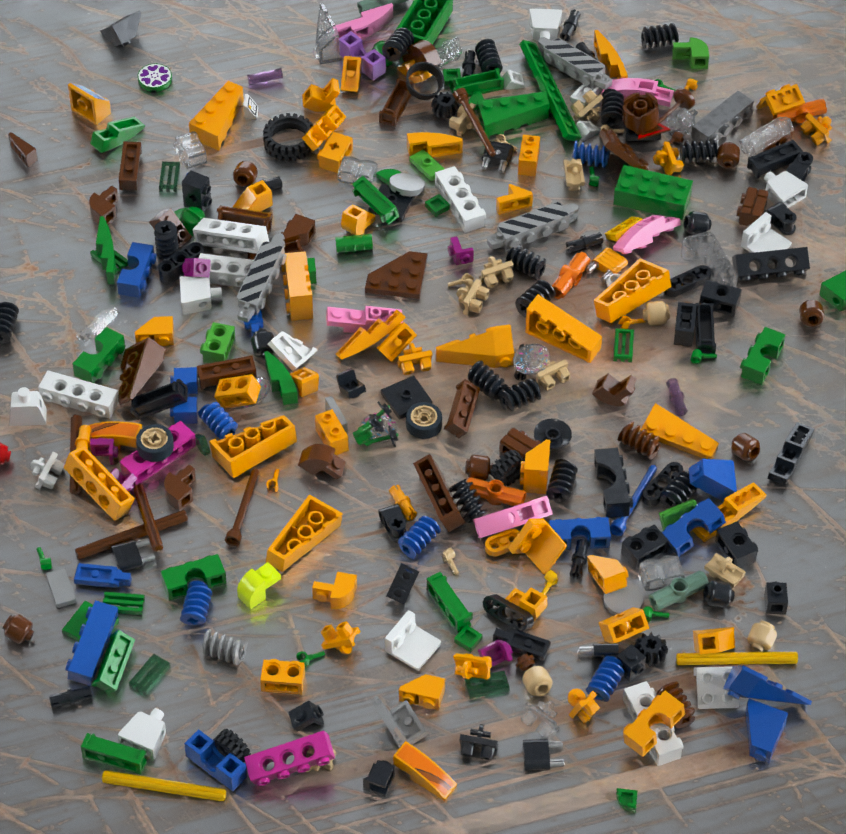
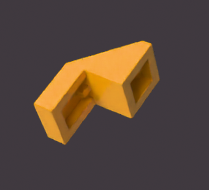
M414 59L406 61L399 65L397 69L407 77L409 68L416 62ZM416 71L408 79L414 83H419L431 77L432 74L426 71Z

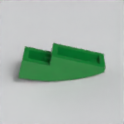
M135 116L108 122L106 129L93 132L90 144L101 153L122 145L123 141H128L145 128V124Z
M268 351L264 352L265 366L272 392L280 391L283 406L298 403L297 389L290 373L274 355Z

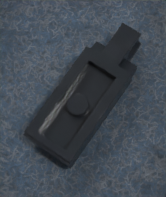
M496 628L493 634V641H506L511 646L512 651L523 655L528 654V656L533 655L535 659L543 662L551 645L549 640L514 628L507 631Z

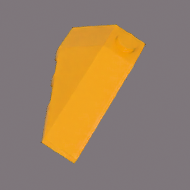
M510 324L490 327L486 329L485 333L479 335L473 333L469 335L470 338L462 341L456 339L436 347V362L473 366L481 360L484 362V365H488L490 368L514 365V347Z

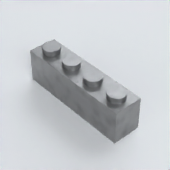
M740 91L735 92L692 126L691 139L697 143L699 140H702L703 144H705L706 140H709L711 144L713 140L718 142L720 138L726 136L735 126L738 127L744 119L749 118L753 114L754 101Z

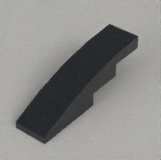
M798 422L795 424L786 438L767 479L782 485L787 484L814 433V428Z

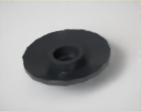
M559 419L542 420L534 429V439L539 440L541 443L546 439L550 440V450L564 448L570 443L572 438V430L569 425Z

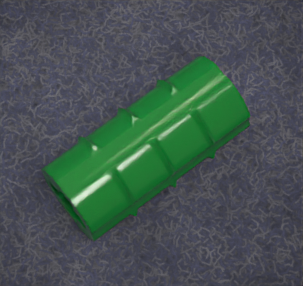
M372 234L335 237L337 253L373 250Z

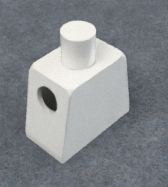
M530 9L529 24L532 38L538 40L545 37L551 41L557 39L561 27L562 10Z
M770 171L765 175L764 180L767 182L766 191L769 192L768 198L774 205L778 202H783L789 208L806 198L808 185L789 172L784 171L776 176Z
M180 276L182 315L210 310L212 308L211 299L222 298L221 287L210 288L209 278Z
M22 387L18 392L11 394L10 426L46 425L47 408L38 391H29L28 388Z
M154 708L150 715L137 712L118 733L119 744L139 750L143 748L146 750L145 757L154 761L166 734L165 723L161 721L164 713L157 708Z

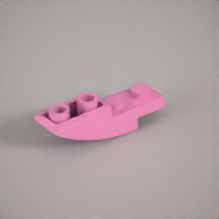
M390 3L361 12V18L332 26L334 42L337 43L339 38L350 31L361 39H365L378 32L393 19V4Z
M641 78L612 80V85L608 87V89H615L623 94L624 100L633 93L640 92V95L649 93L656 97L659 105L668 107L671 105L674 90L658 87V81Z
M651 215L629 228L613 246V250L621 252V254H628L635 248H646L647 244L653 243L652 237L659 236L660 232L673 231L674 227L680 226V218H664V216Z
M365 306L364 310L327 307L326 322L327 326L343 327V332L355 333L360 327L367 331L378 318L385 322L396 309Z
M543 496L475 518L473 522L478 538H482L526 524L528 519H540L553 513L548 497Z

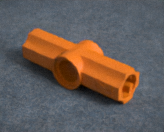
M824 99L806 102L802 106L772 115L773 121L778 119L783 124L796 121L799 124L806 121L805 115L808 113L812 116L826 113V102Z
M576 253L568 265H563L557 280L552 285L556 292L555 298H564L572 286L578 285L582 273L590 264V258L586 253Z
M473 477L467 480V482H473L470 489H477L473 495H480V498L487 499L492 505L503 503L516 506L525 503L526 491L504 486L500 480L488 482Z

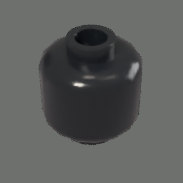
M692 211L685 216L683 226L690 235L703 236L711 229L712 221L707 213Z
M261 329L253 333L250 342L256 356L265 359L264 352L266 351L273 355L274 351L268 345L274 338L272 332Z
M716 580L706 584L703 591V598L707 604L720 608H726L730 602H733L735 592L728 582Z

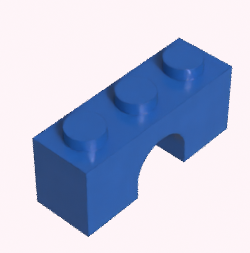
M132 242L127 258L128 266L135 269L121 270L117 280L119 295L140 298L142 291L146 289L147 277L150 278L151 266L155 264L157 254L154 253L153 245Z
M197 367L174 368V376H170V383L181 379L188 387V395L198 394ZM187 397L186 403L170 408V417H174L175 424L179 421H182L184 424H198L197 397Z
M708 498L705 501L699 502L689 513H684L677 522L668 525L662 533L669 540L668 546L680 557L694 547L692 537L689 535L692 529L702 527L711 534L726 522L724 514Z
M608 517L549 520V525L567 545L564 551L571 549V540L575 537L587 539L590 549L610 548L611 533Z
M199 729L184 743L186 757L231 791H234L247 778L246 764L231 753L226 757L223 756L216 749L214 740Z

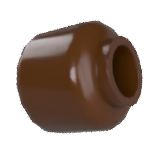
M725 142L718 147L717 163L721 167L729 169L739 164L740 149L736 144Z
M249 161L239 162L233 172L234 182L241 187L253 184L258 175L257 167Z
M807 300L800 305V319L805 326L816 327L823 322L824 310L820 302L817 300Z
M741 433L733 438L731 450L734 455L742 460L750 461L759 455L760 443L753 436Z
M471 455L470 459H466L465 474H468L469 478L473 477L486 481L489 475H491L490 469H493L492 465L494 463H490L488 456Z
M21 614L10 615L2 628L5 630V637L17 644H21L25 640L28 642L34 634L32 630L33 622Z

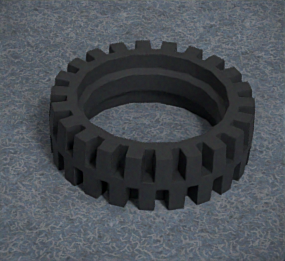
M286 113V116L280 114L279 118L277 116L273 117V120L270 119L268 124H265L263 130L265 150H267L269 155L272 154L273 158L278 157V160L285 158V161H289V158H292V161H296V157L299 160L303 159V155L306 157L309 155V152H312L304 140L296 145L288 146L275 142L272 137L277 132L285 129H296L305 134L313 126V123L309 122L308 118L304 119L302 115L298 117L295 113H293V116H290V113Z

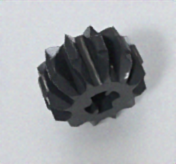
M447 91L445 94L440 92L439 95H435L431 102L433 115H437L438 119L444 118V121L446 118L450 119L452 116H458L457 111L461 104L455 101L453 93L449 94Z
M651 631L649 636L643 633L641 638L637 637L634 647L646 657L645 663L648 664L649 668L652 664L658 666L660 662H664L668 648L666 640L661 639L660 634L653 636Z

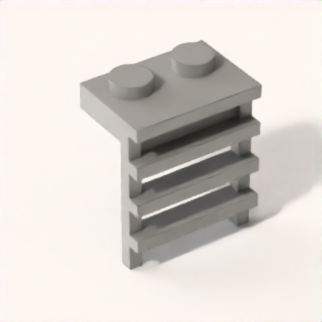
M378 696L374 697V707L400 746L405 741L413 745L428 735L407 700L389 711Z

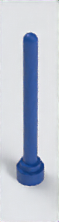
M656 465L649 467L632 496L633 508H630L629 516L642 496L643 490L657 470ZM629 516L613 520L610 525V532L613 535L622 536L627 528L626 521Z

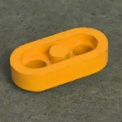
M509 529L490 536L485 541L486 553L490 556H500L510 552L508 549L512 543L510 541H514L520 531Z

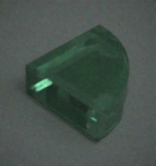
M196 434V445L204 456L211 454L206 437Z

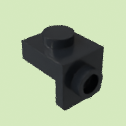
M352 368L336 375L340 392L349 399L357 398L360 394L366 392L365 385L356 379L355 371Z
M309 700L288 712L292 727L297 732L314 722L320 726L324 724L322 718L324 714L321 707Z

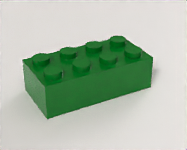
M414 0L396 29L406 28L410 30L414 36L412 44L420 40H426L433 45L453 12V0Z
M623 165L614 190L613 205L683 220L691 198L693 180Z

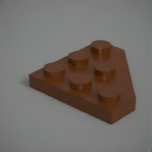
M603 128L599 132L606 148L632 167L650 171L649 164L644 159H639L629 145L623 144L613 130L609 129L607 131Z
M409 251L369 273L366 280L365 293L420 299L428 253Z

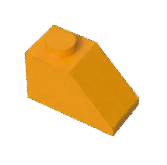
M594 555L587 556L588 572L605 594L627 587L628 571L625 566L622 567L618 560Z

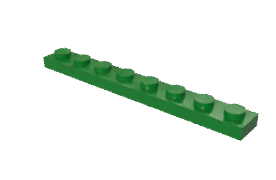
M522 40L519 45L538 82L540 90L542 92L546 91L549 108L556 120V124L560 128L563 138L568 141L579 142L582 136L537 44Z

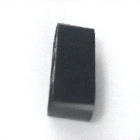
M192 242L161 261L158 265L160 282L166 285L172 284L180 279V276H184L182 267L185 258H199L200 253L204 254L203 245L199 242Z

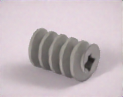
M208 629L202 643L203 654L206 656L210 654L212 658L218 656L219 660L225 659L228 663L233 661L234 665H239L246 655L247 641L241 646V639L233 643L234 637L231 636L226 641V634L218 638L219 632L216 631L211 636V629Z

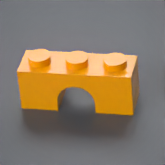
M667 691L657 695L652 700L651 705L647 709H643L638 714L637 719L624 728V743L644 757L657 744L656 732L650 729V727L656 723H662L671 729L685 715L684 704Z

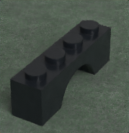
M618 447L594 450V466L597 477L607 479L613 484L610 488L603 490V507L605 516L608 518L629 516L630 508H633L632 496L628 495L630 494L629 482H625L627 480L626 469H622L624 465L623 456L619 455Z

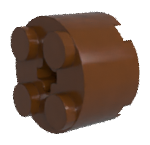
M640 92L633 93L624 100V124L628 129L635 131L639 135L644 134L659 124L658 101L655 96L649 93H645L646 95H640Z

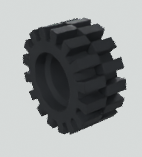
M510 450L509 453L505 452L504 456H499L500 459H496V464H493V469H490L491 476L495 480L502 481L504 486H510L511 482L515 483L516 479H520L521 461H525V459L516 450Z
M223 729L213 739L216 749L225 757L231 753L244 763V757L251 755L250 749L247 748L248 745L243 743L244 740L239 738L238 734H234L232 730Z

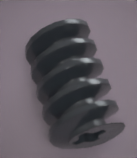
M670 23L669 26L667 24L663 26L657 25L656 28L655 26H650L649 28L645 26L642 29L641 42L644 49L647 43L652 48L653 42H655L656 47H659L660 42L665 46L666 41L669 42V45H672L673 40L675 42L679 41L678 30L674 23Z
M406 28L396 29L382 47L384 57L391 62L400 60L414 42L413 33Z
M484 39L478 42L475 46V52L481 72H488L499 68L501 73L503 66L495 42L492 39Z
M606 89L602 93L601 123L608 126L618 125L623 121L624 96L615 89Z
M699 140L698 144L695 141H692L691 144L685 141L684 145H682V142H680V158L683 163L686 158H688L689 163L692 162L693 158H695L696 163L699 162L700 158H702L703 163L706 162L707 158H709L710 162H713L714 157L717 159L718 149L716 140H713L712 144L709 140H706L705 144H703L702 140Z
M171 221L158 222L155 225L154 231L156 254L159 259L164 260L179 251L177 227Z
M521 245L517 246V248H511L507 253L505 261L512 260L514 268L523 271L526 275L529 274L535 280H539L545 271L547 260L543 258L540 261L541 256L536 255L534 258L535 253L530 252L528 254L529 249L527 248L522 251L523 246Z
M538 280L516 299L515 305L518 312L526 317L527 307L537 294L548 301L554 298L556 292L552 285L544 280Z
M10 302L0 303V344L10 342V337L18 317L17 314L19 313V308Z
M481 360L476 362L469 370V382L480 388V391L489 396L493 401L499 399V390H505L508 387L507 384H504L505 380L499 378L498 374H494V370L489 369V366L484 365V362Z
M534 378L526 379L525 382L521 381L518 385L514 384L512 387H506L505 390L498 391L499 401L504 410H507L508 407L511 411H514V404L517 408H521V402L526 406L528 405L527 399L533 403L535 401L534 396L537 400H541L540 388Z
M557 459L555 461L546 491L548 499L560 502L571 497L574 480L578 472V468L565 459Z
M681 471L674 481L660 493V501L667 509L687 502L688 498L692 497V493L699 489L690 484L689 471Z
M464 479L451 486L449 491L455 492L452 497L453 499H459L456 504L457 506L463 505L460 512H467L464 515V519H471L468 522L470 523L473 522V519L485 515L488 510H481L484 502L477 503L480 495H473L477 489H470L473 482L466 483L467 479Z

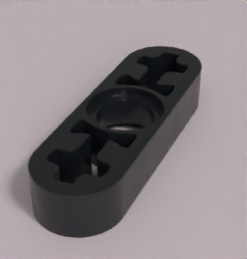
M700 265L671 278V288L665 290L664 294L668 297H677L705 284L706 280L711 279L712 271L710 267ZM690 279L692 283L688 284L683 282V280Z
M671 462L667 464L645 487L642 494L644 504L655 506L660 502V493L683 471V466L680 463ZM659 481H665L668 483V485L665 487H661L657 483Z
M497 594L486 596L483 599V608L490 615L519 631L532 628L534 620L528 611ZM506 607L511 612L510 618L505 613Z

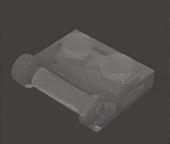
M117 309L100 311L96 318L76 335L77 339L85 343L95 338L119 314Z

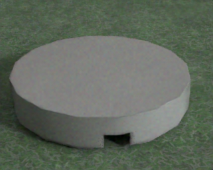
M400 173L390 178L389 188L394 193L398 191L402 196L412 197L420 195V192L424 191L425 182L416 175Z
M627 581V587L607 594L604 593L603 601L605 608L614 616L632 607L642 609L644 598L641 589L634 583Z

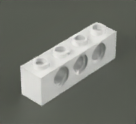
M455 166L435 172V185L442 197L450 204V210L464 233L484 227V219H486L485 210L480 208L477 197L472 195L470 186L464 182L462 173L458 172Z
M203 218L193 228L195 241L203 246L257 253L263 242H269L266 226Z
M200 253L199 256L201 259L211 260L209 277L211 284L240 288L254 261Z
M48 370L38 387L42 399L46 402H53L63 407L74 408L99 417L110 419L118 405V390Z
M647 681L624 689L623 701L634 721L643 709H647L651 705L652 700L657 695L654 688H650ZM662 723L652 725L650 729L656 732L657 744L650 750V753L657 766L680 759L684 747L680 737H676L674 733V726L670 729Z

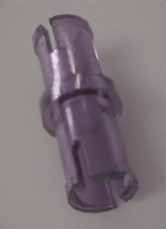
M282 69L262 70L259 73L248 74L249 86L282 79Z
M676 378L669 379L666 385L670 393V402L673 403L676 415L683 416L688 412L684 402V393L681 392Z

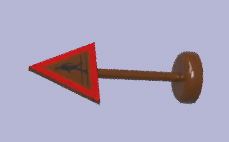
M678 88L673 95L676 104L659 118V124L656 127L639 135L638 140L671 131L670 128L660 123L678 107L684 110L693 108L695 106L693 95L685 88Z

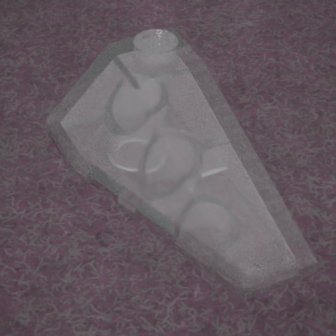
M320 3L315 40L316 48H313L314 57L318 58L320 65L340 61L339 34L335 23L331 22V16H328L324 3Z

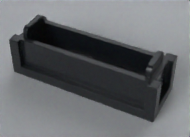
M794 140L749 157L747 168L751 169L755 178L758 179L761 175L793 163L798 154L803 152V150Z
M695 303L697 304L695 318L696 349L701 350L705 354H715L714 303Z
M177 379L173 383L135 396L131 400L132 408L130 412L139 420L186 403L188 387L181 379Z

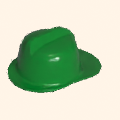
M198 207L181 208L174 211L191 236H194L193 228L203 218H206L204 212Z

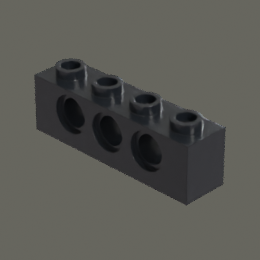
M808 247L736 254L732 257L734 278H740V281L751 280V277L757 276L758 279H767L769 275L775 274L776 277H785L787 273L793 272L794 275H803L805 271L810 269ZM786 258H789V259L792 260V262H793V266H792V267H788V266L786 265V263H785ZM768 260L775 263L774 269L768 267ZM750 262L757 265L756 271L750 269Z

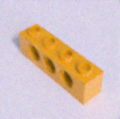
M85 446L70 452L63 468L114 521L128 514L135 498Z

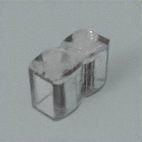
M195 131L175 137V142L173 143L176 153L179 152L180 163L184 164L187 169L207 163L205 149Z
M344 156L338 169V181L345 184H353L360 177L364 176L373 184L378 164L371 160H359L355 157Z
M667 555L659 560L646 559L639 564L638 572L645 591L659 590L670 585L675 578H685L678 556Z

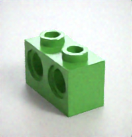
M212 323L211 328L207 329L206 341L202 343L200 348L203 362L214 363L228 359L235 341V326Z

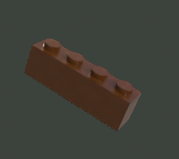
M431 454L414 462L415 469L440 521L447 531L450 532L466 523L455 499L452 497V493L449 491V487L438 464Z

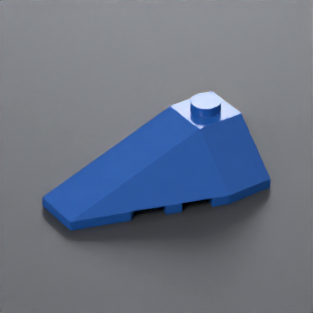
M733 666L723 689L729 691L727 695L738 700L741 697L800 705H811L812 703L811 700L792 690H783V685L767 680L768 677L746 666Z

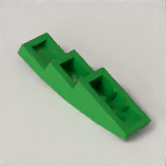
M100 216L96 238L97 255L101 256L102 269L106 270L107 283L115 284L116 262L113 241L104 216Z

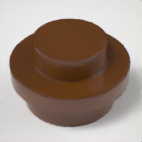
M524 654L517 659L518 662L515 666L521 672H524L535 665V658L533 655L528 656V654Z

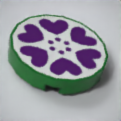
M148 64L141 68L138 73V83L146 91H162L168 88L172 82L171 70L163 64Z

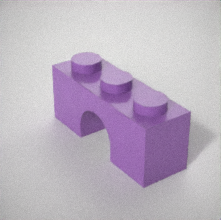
M352 31L338 39L339 55L343 58L344 56L361 57V72L374 81L386 73V58L375 49L367 53L363 48L362 39Z

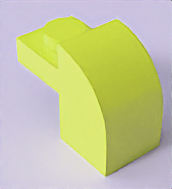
M269 562L256 571L251 568L238 584V598L250 610L266 599L265 590L281 579V574Z

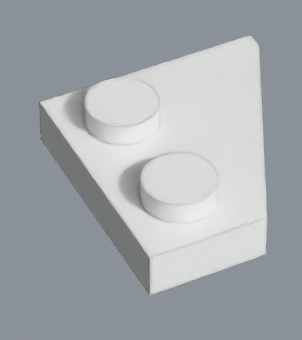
M284 332L279 333L268 343L292 371H295L318 351L314 347L310 349L302 345V341L294 339Z

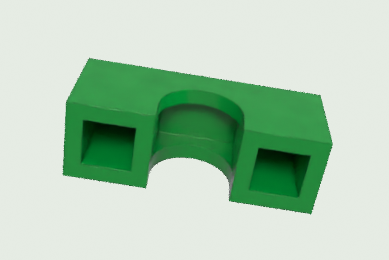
M106 326L95 337L96 351L99 353L88 354L83 351L72 363L74 376L84 381L95 383L97 379L102 377L103 372L114 363L117 356L124 352L126 347L124 335Z
M764 327L761 333L758 332L755 338V345L750 346L747 359L743 358L741 362V377L762 385L771 365V360L765 358V356L777 359L784 347L786 334L768 327Z
M218 554L209 555L202 559L189 561L161 571L162 584L169 601L186 596L187 584L195 579L202 580L209 589L227 584L226 572Z

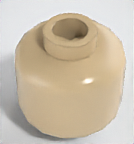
M661 300L648 302L646 309L642 310L643 320H647L650 326L666 324L667 319H670L668 304Z
M760 621L753 624L747 641L751 645V649L756 652L768 651L775 642L777 632L771 623Z
M542 666L529 668L524 673L522 679L527 691L536 697L546 695L553 684L549 673Z

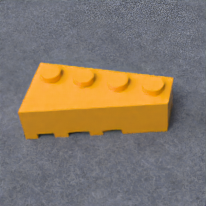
M227 81L189 122L190 138L219 151L229 128L233 124L234 118L243 104V87Z
M306 251L285 253L287 257L284 265H281L282 272L286 273V275H283V286H287V289H284L285 300L289 299V302L286 303V312L290 314L291 321L313 319V300Z
M641 258L638 259L594 300L596 316L612 323L671 287L669 270Z
M539 294L527 307L525 333L589 363L600 351L602 345V336Z
M282 415L260 423L259 427H247L243 429L244 432L235 435L230 433L225 435L224 439L209 441L212 457L232 478H235L296 443L297 436L295 425Z
M309 494L268 548L266 563L269 562L281 572L285 571L341 526L343 513Z

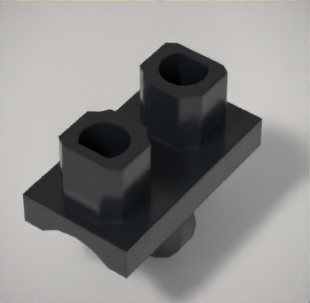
M401 563L386 597L405 604L420 571Z
M480 724L479 730L472 728L470 730V735L475 736L460 734L461 755L472 757L474 747L482 748L480 758L491 761L494 752L498 750V741L486 739L491 738L492 732L484 731L485 725Z

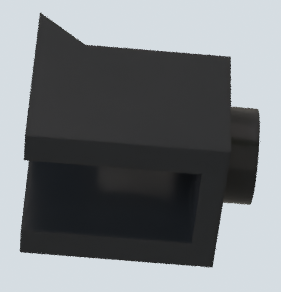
M377 760L376 764L373 763L368 777L363 778V790L386 797L395 777V766L391 765L388 761Z

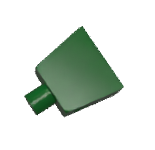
M846 270L822 282L819 293L823 299L839 311L846 310Z

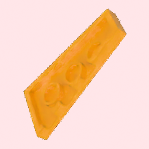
M656 403L640 430L641 432L643 429H647L646 436L652 432L653 440L656 436H659V442L703 459H713L719 447L717 441Z

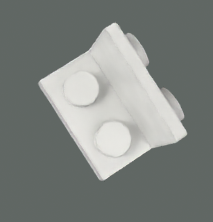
M765 212L743 231L741 247L750 253L788 249L792 242L770 228L771 215ZM768 260L767 264H771L773 261Z
M409 610L385 637V652L417 671L422 668L441 645V640L416 626L415 613Z
M732 667L693 668L697 683L698 709L739 708V700L727 695L729 691L723 689Z

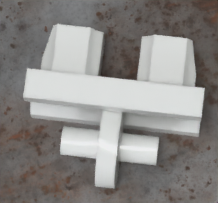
M52 452L46 464L44 463L45 459L42 457L39 460H32L30 463V467L33 470L32 474L34 476H37L38 473L41 474L35 488L40 490L44 486L53 489L58 478L49 474V472L52 471L60 475L65 465L56 459L57 453Z

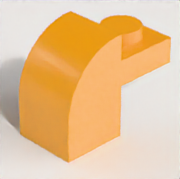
M332 78L324 88L311 84L302 94L303 107L314 112L328 111L336 104L335 98L340 93L338 80Z
M352 204L342 212L341 227L354 235H362L365 229L375 222L376 215Z
M337 572L334 585L314 581L312 587L313 599L320 602H330L331 609H341L348 606L355 597L357 575Z
M532 587L526 593L514 588L505 598L528 611L533 616L534 621L548 605L547 596Z

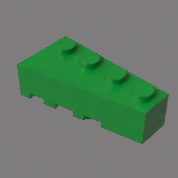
M546 91L477 101V115L480 117V124L488 139H490V136L504 134L506 130H516L521 125H531L548 119L549 100Z

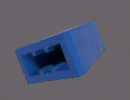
M702 459L689 467L690 484L713 497L724 501L726 497L737 492L734 461Z
M749 698L745 712L749 756L754 757L758 761L770 763L786 725L788 713Z

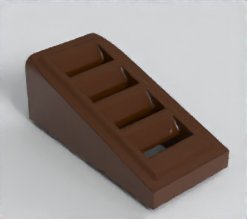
M12 132L8 134L11 148L27 167L32 166L38 161L35 147Z

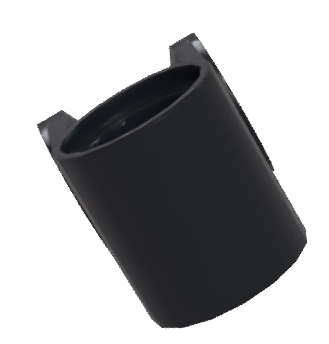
M808 152L799 153L786 171L804 182L811 172L812 154Z
M778 202L764 211V213L767 212L771 215L770 223L782 234L792 235L795 233L796 226L794 223L797 220V216L783 202Z
M394 504L379 509L378 513L390 539L398 542L399 538L406 532V520L402 515L399 505Z

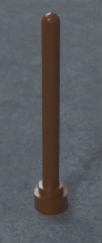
M465 88L457 89L453 93L455 101L462 104L488 154L494 157L496 152L468 102L467 91Z
M256 468L251 471L233 528L226 534L225 542L230 546L240 545L242 539L240 529L259 474Z

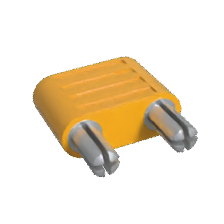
M606 247L591 261L592 264L586 268V272L590 274L597 268L604 273L600 280L605 283L611 274H618L626 267L628 261L617 252Z

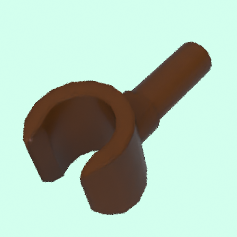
M675 131L668 142L670 145L674 142L678 144L680 142L683 143L684 138L682 137L684 134Z

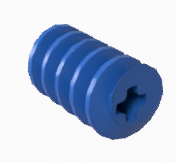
M575 141L573 159H581L583 165L588 161V166H591L593 162L595 167H598L600 163L602 168L607 166L610 150L606 151L604 145L599 150L598 144L592 149L591 143L586 148L584 142L578 146L577 141Z
M218 402L206 404L198 411L199 418L220 440L224 439L227 434L232 433L235 435L238 423L229 416V413L223 407H220Z
M421 516L399 538V547L408 558L415 559L416 554H420L421 549H425L426 544H430L431 539H435L436 533L439 534L441 529L432 518Z
M196 580L188 585L187 595L180 616V621L184 624L202 625L206 622L205 617L208 614L207 611L213 592L204 582Z
M605 656L602 659L599 668L586 688L588 695L594 691L597 694L595 699L603 702L610 700V696L614 693L613 689L617 688V683L621 681V677L625 673L622 668L623 664L618 658Z

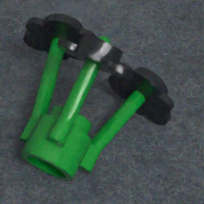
M378 401L377 403L382 410L377 414H369V421L354 431L353 436L360 446L365 444L367 447L373 443L391 439L393 446L396 447L395 441H398L399 434L391 426H388L389 435L370 439L373 437L370 431L373 427L377 432H384L383 421L380 416L386 413L392 419L390 416L392 412L390 406H387L385 403L381 405Z

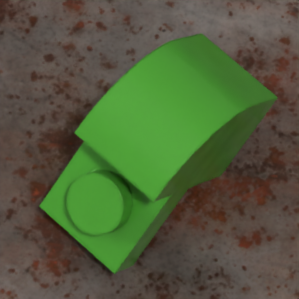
M690 37L689 42H673L672 59H690L691 69H708L709 49L704 41Z

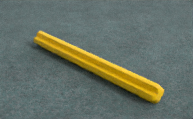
M796 651L676 654L677 665L796 664L798 662V653Z
M107 770L102 774V782L216 801H225L226 789Z

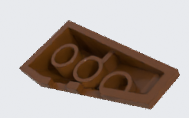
M149 337L126 348L120 365L123 373L120 375L122 385L119 387V405L133 400L164 360L165 348Z

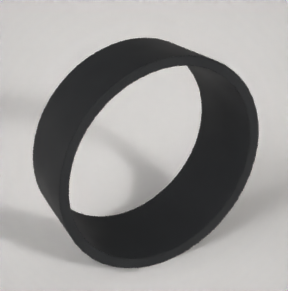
M415 63L407 72V90L417 99L429 100L434 98L444 85V77L441 70L432 63ZM416 71L431 73L438 82L437 92L433 94L417 92L410 85L409 76Z

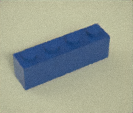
M96 600L93 607L89 606L86 613L88 620L80 628V641H76L73 646V659H68L65 671H68L69 680L88 686L92 685L118 617V607Z

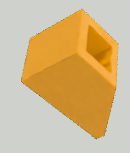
M261 180L248 186L233 207L259 212L273 206L272 190Z
M173 316L153 317L135 331L136 343L149 337L161 346L174 345Z
M734 627L693 631L694 651L698 654L719 653L735 648Z
M427 674L400 686L399 701L404 702L407 700L410 705L414 704L426 709L439 710L445 692V679Z

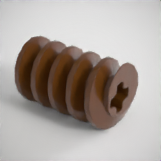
M631 421L621 430L617 440L622 441L624 445H628L631 449L635 448L636 452H641L643 456H648L652 460L659 452L661 446L659 443L660 437L656 436L653 440L652 432L646 436L647 429L639 432L641 426L637 425L633 428L634 422Z
M677 681L666 684L657 691V695L667 691L684 704L685 715L674 725L675 728L681 729L694 722L695 716L692 715L695 713V709L690 707V701H686L687 696L683 694V689L679 688Z

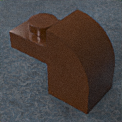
M420 40L410 45L407 53L402 56L404 62L414 59L416 63L429 62L435 66L442 63L436 48L426 40Z
M110 186L100 196L94 192L89 199L91 217L97 224H99L100 216H104L107 225L117 218L114 204L119 200L117 188L114 186Z
M608 373L597 380L592 395L605 404L616 407L624 406L629 396L635 391L634 385L637 379L630 375L619 382Z
M313 444L302 450L298 466L311 475L323 470L335 479H339L342 477L346 461L334 454L335 448L325 444Z
M190 464L181 469L176 476L169 472L164 480L166 500L177 511H181L193 501L192 488L189 486L196 481L195 468Z

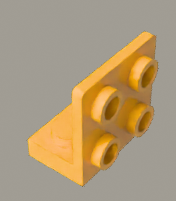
M787 84L778 91L773 89L766 92V96L760 99L756 108L758 110L769 106L772 115H776L802 106L805 101L797 84L792 86Z
M541 518L528 519L508 549L512 554L525 553L543 574H546L567 545L545 519Z

